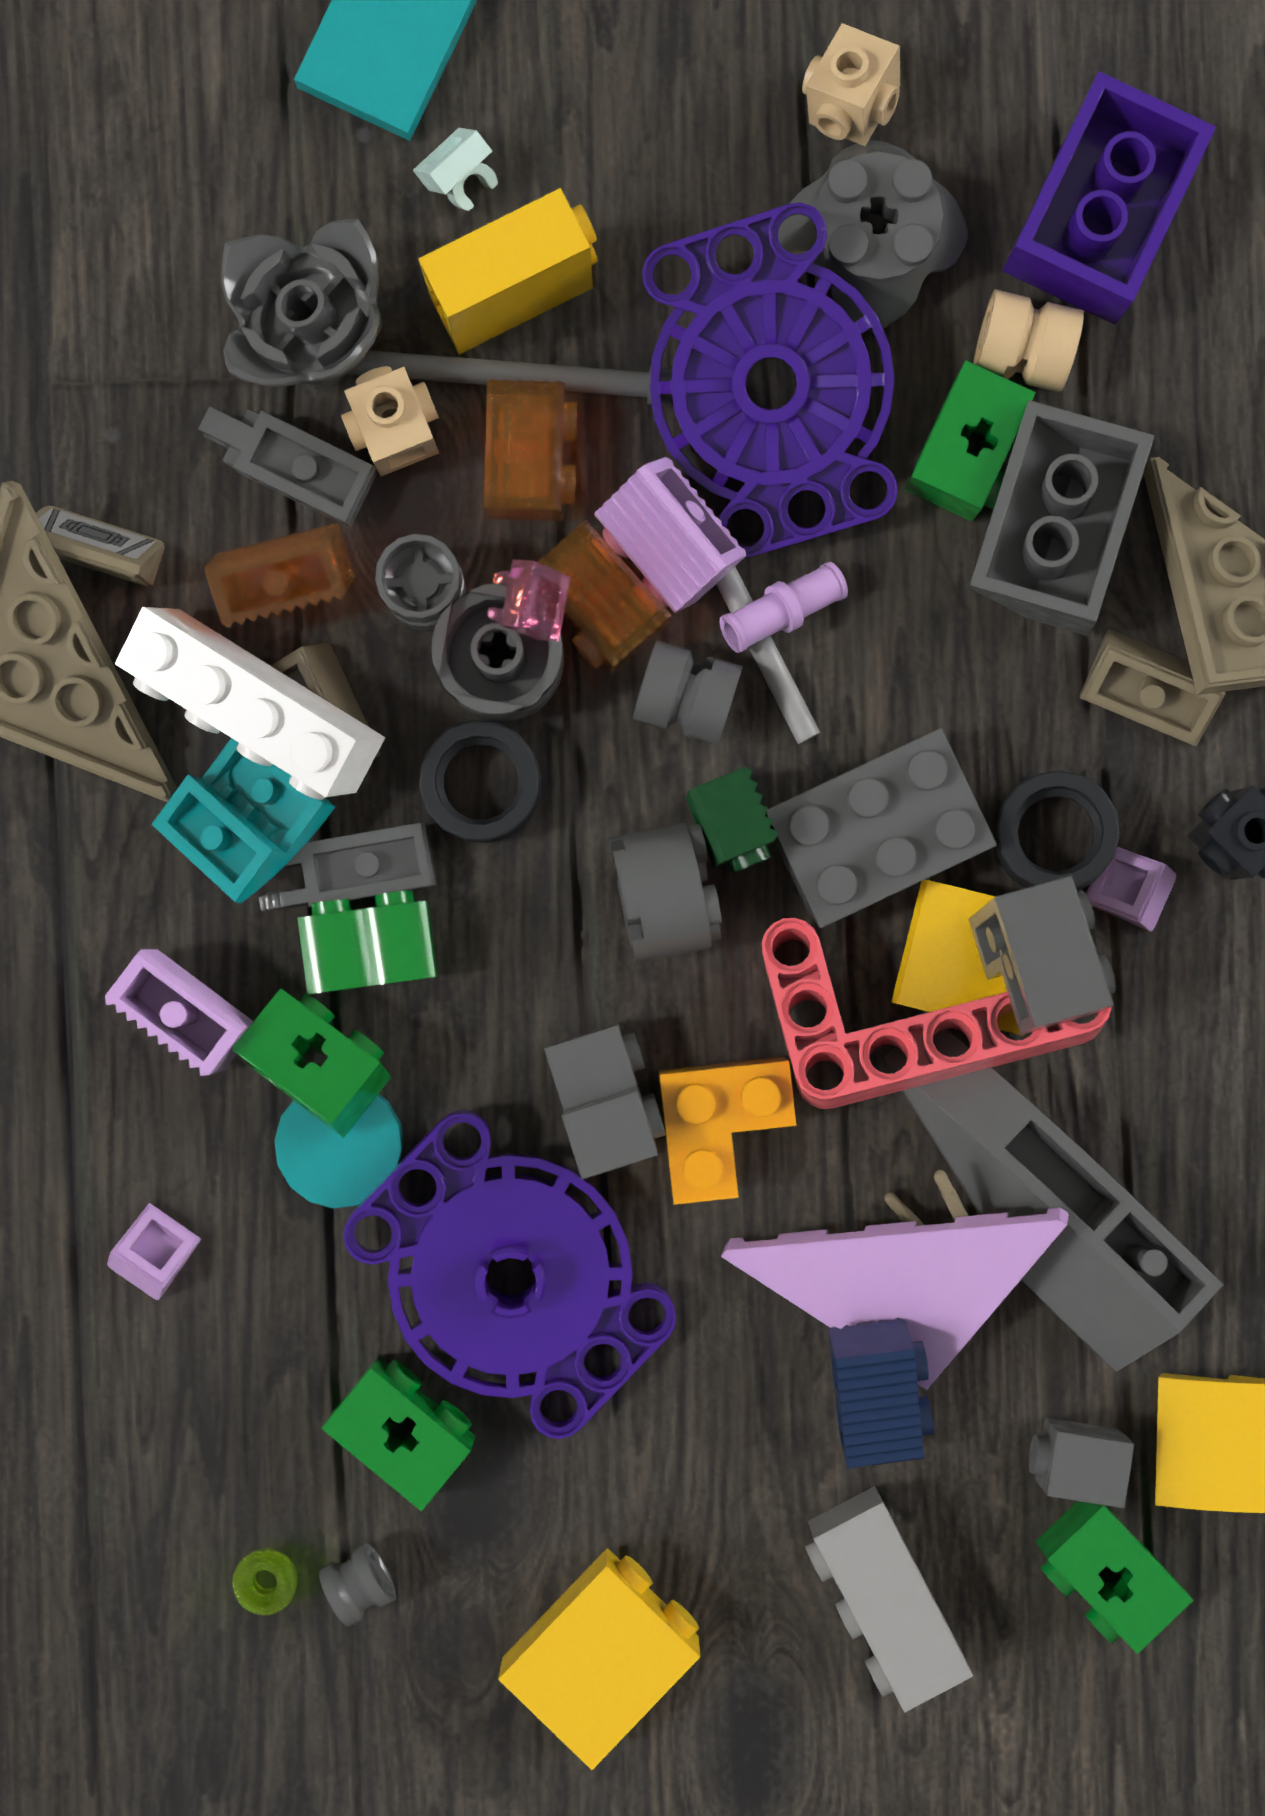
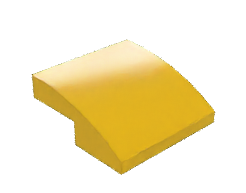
M921 881L892 1003L932 1012L1007 992L1003 976L987 980L968 920L995 896L935 881ZM1014 1012L1006 1013L998 1018L997 1026L999 1030L1021 1035Z
M1161 1373L1158 1377L1156 1506L1207 1511L1265 1513V1378L1229 1375L1228 1379Z

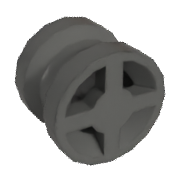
M365 1542L355 1548L351 1559L344 1563L330 1562L319 1571L320 1582L327 1601L338 1619L345 1626L351 1627L361 1621L364 1611L376 1605L384 1608L396 1600L395 1587L388 1569L375 1548L369 1543Z

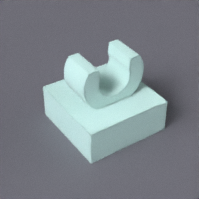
M458 128L413 169L414 173L429 191L447 194L454 206L467 211L474 207L463 189L464 182L468 176L475 174L486 188L493 189L498 184L494 171L488 165L480 163L492 150L477 130Z

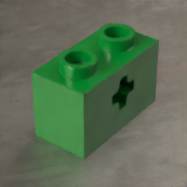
M965 360L953 382L904 491L971 522L982 510L983 506L994 510L1005 472L1000 469L1010 448L1013 449L1028 400H1033L1036 392ZM972 433L983 438L980 443L981 451L977 457L966 452L969 446L968 439Z
M280 988L231 1050L246 1065L344 1138L391 1079L390 1074L379 1061L384 1055V1051L355 1029L347 1038L332 1027L330 1023L335 1018V1015L309 994L305 993L297 1001ZM312 1050L317 1054H325L328 1057L321 1067L316 1063H308L305 1058Z
M378 1356L329 1415L321 1429L417 1509L422 1511L471 1452L476 1436L468 1430L472 1426L470 1420L456 1406L445 1400H442L438 1405L419 1389L422 1381L409 1367L395 1359L388 1364ZM406 1417H409L416 1423L412 1433L408 1431L401 1438L396 1436L392 1432L395 1423H400Z
M1076 1501L1035 1541L1047 1559L1040 1568L1050 1581L1067 1598L1077 1590L1092 1606L1085 1613V1616L1103 1637L1111 1644L1121 1637L1136 1654L1140 1653L1194 1601L1179 1582L1106 1505ZM1106 1566L1118 1574L1111 1583L1098 1575Z

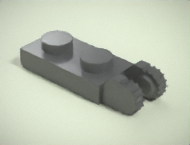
M420 822L307 842L279 871L302 865L305 888L292 891L284 889L267 892L265 896L259 897L261 911L277 910L305 904L312 907L311 903L338 899L352 901L375 897L377 894L437 886L427 824Z

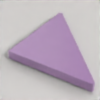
M1062 1208L1047 1209V1214L1008 1217L1007 1212L956 1217L954 1223L917 1226L916 1221L869 1225L865 1227L864 1231L829 1234L828 1229L783 1233L779 1234L777 1239L744 1242L742 1237L730 1238L725 1245L721 1257L830 1328L834 1326L841 1329L845 1325L855 1327L858 1323L868 1325L871 1321L880 1324L883 1320L893 1322L896 1318L905 1320L911 1341H923L929 1379L917 1381V1384L927 1390L1067 1226L1069 1213Z

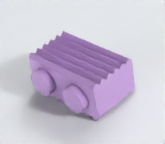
M667 457L640 467L594 514L605 527L603 529V537L608 546L618 555L625 558L629 557L645 576L643 578V586L648 595L659 605L669 606L674 613L696 603L746 557L745 549L738 546L737 539L730 536L729 530L722 526L721 520L714 516L713 510L706 506L704 499L698 497L697 490L690 487L689 480L682 477L681 470L675 468L673 461Z
M141 949L105 995L106 1005L115 1004L116 1013L126 1012L127 1021L136 1020L137 1029L147 1027L148 1037L157 1035L158 1045L168 1043L169 1052L178 1051L179 1060L189 1059L190 1068L199 1067L200 1076L224 1071L236 1056L231 1049L254 1022L158 949Z

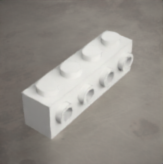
M142 607L115 662L117 666L135 676L133 685L138 690L158 700L168 701L170 698L187 709L184 717L189 722L211 733L218 734L222 731L239 742L236 749L241 755L263 766L270 767L272 764L276 765L291 775L289 783L292 787L314 799L323 800L325 797L356 793L385 739L381 734L180 609Z

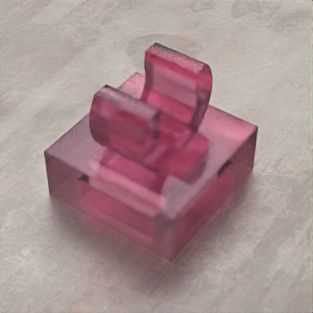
M513 559L511 571H500L494 574L493 582L507 588L504 608H488L487 616L500 622L501 626L533 639L559 642L570 577L536 561Z

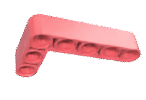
M783 918L773 923L766 930L762 940L765 969L797 1088L807 1103L820 1109H833L1084 1044L1094 1039L1109 1018L1112 1008L1111 1006L1096 1013L1095 1019L1088 1023L1078 1024L1068 1021L1033 1031L1029 1037L1023 1040H1012L1006 1038L997 1026V1020L1000 1016L1014 1012L1008 992L845 1034L821 943L815 929L804 920ZM795 940L808 947L810 951L808 957L796 966L781 964L774 957L776 949L786 941ZM806 1000L818 1002L825 1008L826 1016L820 1024L814 1027L805 1028L799 1026L790 1017L791 1011L796 1004ZM944 1029H955L966 1036L969 1042V1049L958 1057H949L941 1054L936 1049L933 1037ZM882 1045H892L898 1047L904 1053L907 1062L901 1070L886 1074L872 1066L869 1060L871 1053ZM820 1061H830L841 1068L844 1076L837 1087L830 1090H820L814 1088L806 1078L808 1070Z

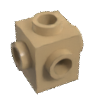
M842 23L823 57L815 56L804 76L802 92L807 95L809 124L816 126L821 133L832 139L843 140L846 138L866 146L877 125L885 126L891 119L897 106L900 93V46Z
M388 366L372 369L356 379L357 386L344 390L352 411L342 414L341 417L355 451L367 447L381 477L439 454L427 424L439 418L425 382L412 386L405 367L394 371Z

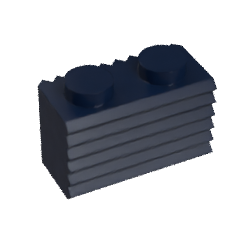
M896 1318L893 1322L883 1320L880 1324L871 1321L868 1325L858 1323L855 1327L845 1325L841 1329L833 1326L828 1330L839 1438L846 1468L852 1469L924 1459L922 1436L933 1435V1421L927 1395L918 1396L917 1381L929 1379L923 1341L912 1342L906 1322L900 1318Z

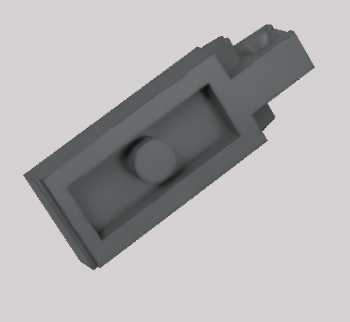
M209 406L198 428L199 431L204 433L203 436L206 439L228 449L222 461L233 467L237 473L348 528H351L378 473L373 465L262 410L257 414L247 409L242 421H239Z

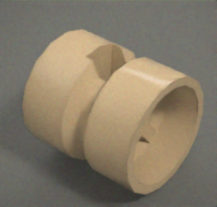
M994 289L983 319L973 364L1006 379L1012 377L1015 372L1022 373L1026 385L1060 393L1066 384L1077 352L1084 311L1052 302L1045 303L1038 310L1033 308L1030 297Z

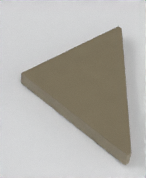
M1160 457L1150 458L1146 462L1143 474L1196 694L1201 695L1265 686V539L1238 520L1241 517L1240 514L1205 489L1199 487L1198 490H1195L1167 470L1169 464Z
M12 480L3 482L0 489V737L168 802L178 789L21 484Z

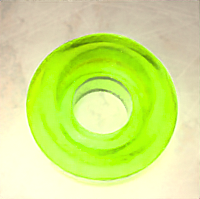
M268 1548L252 1551L240 1561L234 1572L232 1581L234 1595L240 1605L251 1613L257 1615L275 1614L283 1610L290 1603L296 1592L298 1584L296 1568L292 1561L280 1551ZM263 1570L270 1571L277 1579V1586L272 1589L260 1587L256 1581V1573Z

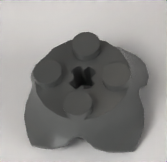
M869 140L866 146L856 143L841 150L832 159L828 171L820 179L803 188L790 202V204L801 202L811 205L822 214L827 226V240L823 251L813 264L833 271L857 289L878 316L883 329L907 313L916 301L924 279L930 273L945 272L957 262L967 244L969 236L966 221L957 201L944 186L932 178L929 167L924 162L915 159L904 149L884 141ZM869 214L881 215L889 223H887L884 234L879 235L873 233L871 223L861 222V219H867ZM793 215L785 219L781 224L778 232L779 242L787 252L803 254L809 251L815 244L817 229L808 217ZM831 284L830 290L833 301L844 309L851 320L856 322L864 317L854 302ZM871 328L868 329V330H866V331H868V332H870V333L873 334Z
M358 219L337 220L324 225L315 232L310 244L305 247L297 246L281 236L265 234L244 237L225 243L222 258L221 284L225 300L239 322V328L228 335L223 349L225 365L232 376L245 382L267 387L299 384L310 385V387L317 391H327L336 386L341 377H344L364 359L368 350L374 344L376 337L381 332L383 320L378 309L380 276L378 257L369 234ZM308 313L312 314L309 318L303 320Z

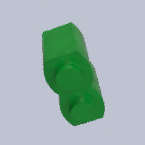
M413 890L377 894L375 895L376 907L351 910L350 900L347 899L311 903L312 916L297 918L307 994L438 977L429 902H414Z

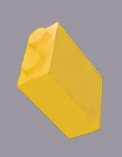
M559 188L418 258L431 301L458 355L592 289V265L598 263L592 243L596 242L597 238L582 205L579 204L571 208L562 189Z
M608 1548L502 1657L498 1680L591 1770L603 1760L700 1658L699 1636L696 1634L699 1626L690 1613L674 1600H671L666 1605L649 1588L653 1584L650 1576L634 1559L626 1555L620 1560Z

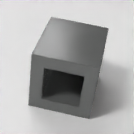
M1045 1417L1042 1435L1035 1434L1031 1441L1029 1471L1031 1474H1036L1035 1481L1047 1496L1125 1508L1134 1443L1120 1429Z

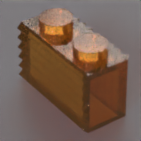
M495 379L487 381L484 511L487 519L563 521V504H575L576 465H564L565 441H577L578 403L566 401L564 382H549L545 380L540 382L533 380L526 382L522 380L498 381Z
M587 520L581 522L576 529L572 530L567 537L562 539L557 546L553 547L548 554L543 556L538 563L529 569L531 581L536 586L530 593L549 610L555 621L563 615L579 634L571 642L595 669L605 662L614 673L617 672L671 623L672 615Z
M338 523L217 553L207 563V566H204L205 575L221 624L228 628L234 622L242 625L247 618L255 622L259 615L266 619L271 612L280 615L283 609L292 613L296 605L305 609L309 602L317 606L321 599L329 603L333 596L342 600L355 577Z

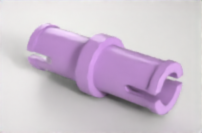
M826 562L820 568L788 584L778 581L765 589L763 597L732 613L721 616L719 623L722 634L731 649L739 653L780 630L790 633L803 625L805 617L836 601L845 599L848 595L846 580L834 563Z

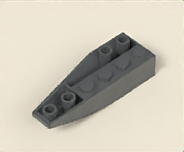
M948 1029L938 1032L933 1037L936 1049L943 1055L958 1057L969 1049ZM892 1046L882 1057L891 1073L901 1070L907 1062L904 1053L895 1046ZM992 1067L902 1090L980 1215L1008 1212V1217L1047 1214V1209L1062 1208L1069 1213L1067 1226L1023 1276L1021 1281L1112 1370L1116 1372L1179 1334L1224 1285L1127 1190Z

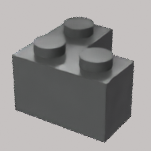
M1072 876L994 897L968 919L987 980L1003 976L1021 1035L1096 1014L1114 1006L1110 995L1115 992L1114 974L1108 959L1103 954L1097 955L1090 930L1095 925L1093 909L1086 893L1082 890H1076Z
M619 1023L547 1045L544 1048L564 1110L561 1116L581 1179L658 1155L656 1138L666 1136L665 1126L654 1093L642 1096L634 1072L646 1069L634 1032L622 1035Z

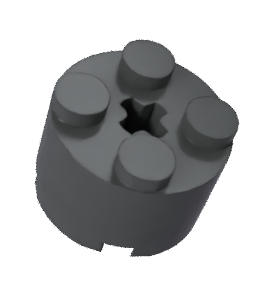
M509 584L481 585L470 590L469 593L460 597L453 604L451 603L441 614L435 626L431 650L436 673L452 699L473 716L493 722L516 721L538 713L555 694L564 671L565 655L562 638L552 614L532 593ZM498 641H507L510 652L515 655L514 659H506L503 661L501 668H493L489 658L484 655L485 650H496Z
M686 822L609 837L612 860L616 865L618 874L617 885L635 964L712 948V942L722 940L719 925L722 923V917L715 886L713 884L702 887L701 883L708 880L705 862H708V856L700 823L687 826Z

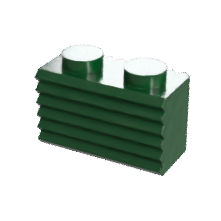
M746 767L690 789L686 796V801L696 824L700 823L706 849L714 868L728 863L732 874L770 858L771 854L767 846L775 841L778 834L777 831L770 829L773 819L765 816L768 807L759 804L763 795L754 792L758 783L749 779L753 770Z

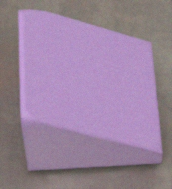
M1117 847L1115 857L1099 878L1090 884L1086 895L1091 906L1140 928L1153 931L1177 876L1164 863Z
M149 1203L112 1249L107 1265L155 1300H159L193 1253L201 1238Z

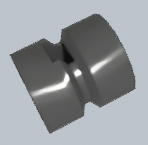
M411 534L396 539L384 549L377 562L375 581L380 597L399 622L413 630L434 631L441 614L451 603L453 604L467 592L465 579L456 557L445 543L430 535Z
M657 640L642 682L633 720L665 730L674 723H678L682 726L684 736L718 746L743 666L708 656L699 664L694 662L691 650Z

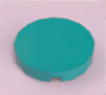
M380 1094L376 1096L344 1138L293 1100L280 1118L274 1140L277 1165L289 1186L307 1201L333 1209L359 1205L397 1166L401 1160L403 1150L401 1122L389 1101Z

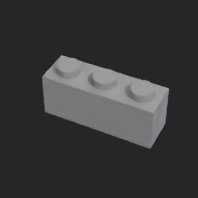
M875 1486L808 1521L814 1542L805 1546L806 1551L822 1582L834 1577L844 1599L835 1603V1606L851 1638L854 1640L861 1635H864L874 1656L866 1659L865 1663L883 1697L894 1692L905 1713L973 1677L964 1654Z

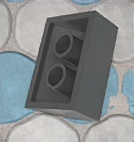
M1028 400L969 588L1027 619L1088 636L1097 622L1155 435Z

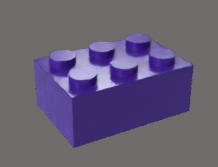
M1099 71L1073 120L1002 272L1116 325L1133 303L1216 126Z

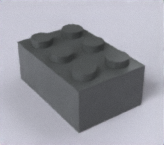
M942 728L769 808L765 814L766 817L773 819L770 829L778 832L773 843L814 929L823 928L997 846Z

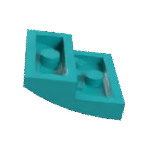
M231 738L202 778L190 774L186 776L151 825L234 902L243 903L273 878L300 851L335 809V806L326 798L323 800L314 799L296 790L289 783L291 775L276 765L272 764L270 767L263 766L247 759L236 749L239 742Z

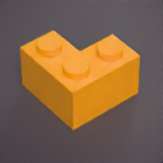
M785 1057L659 1070L674 1205L739 1198L732 1133L796 1126L789 1060Z

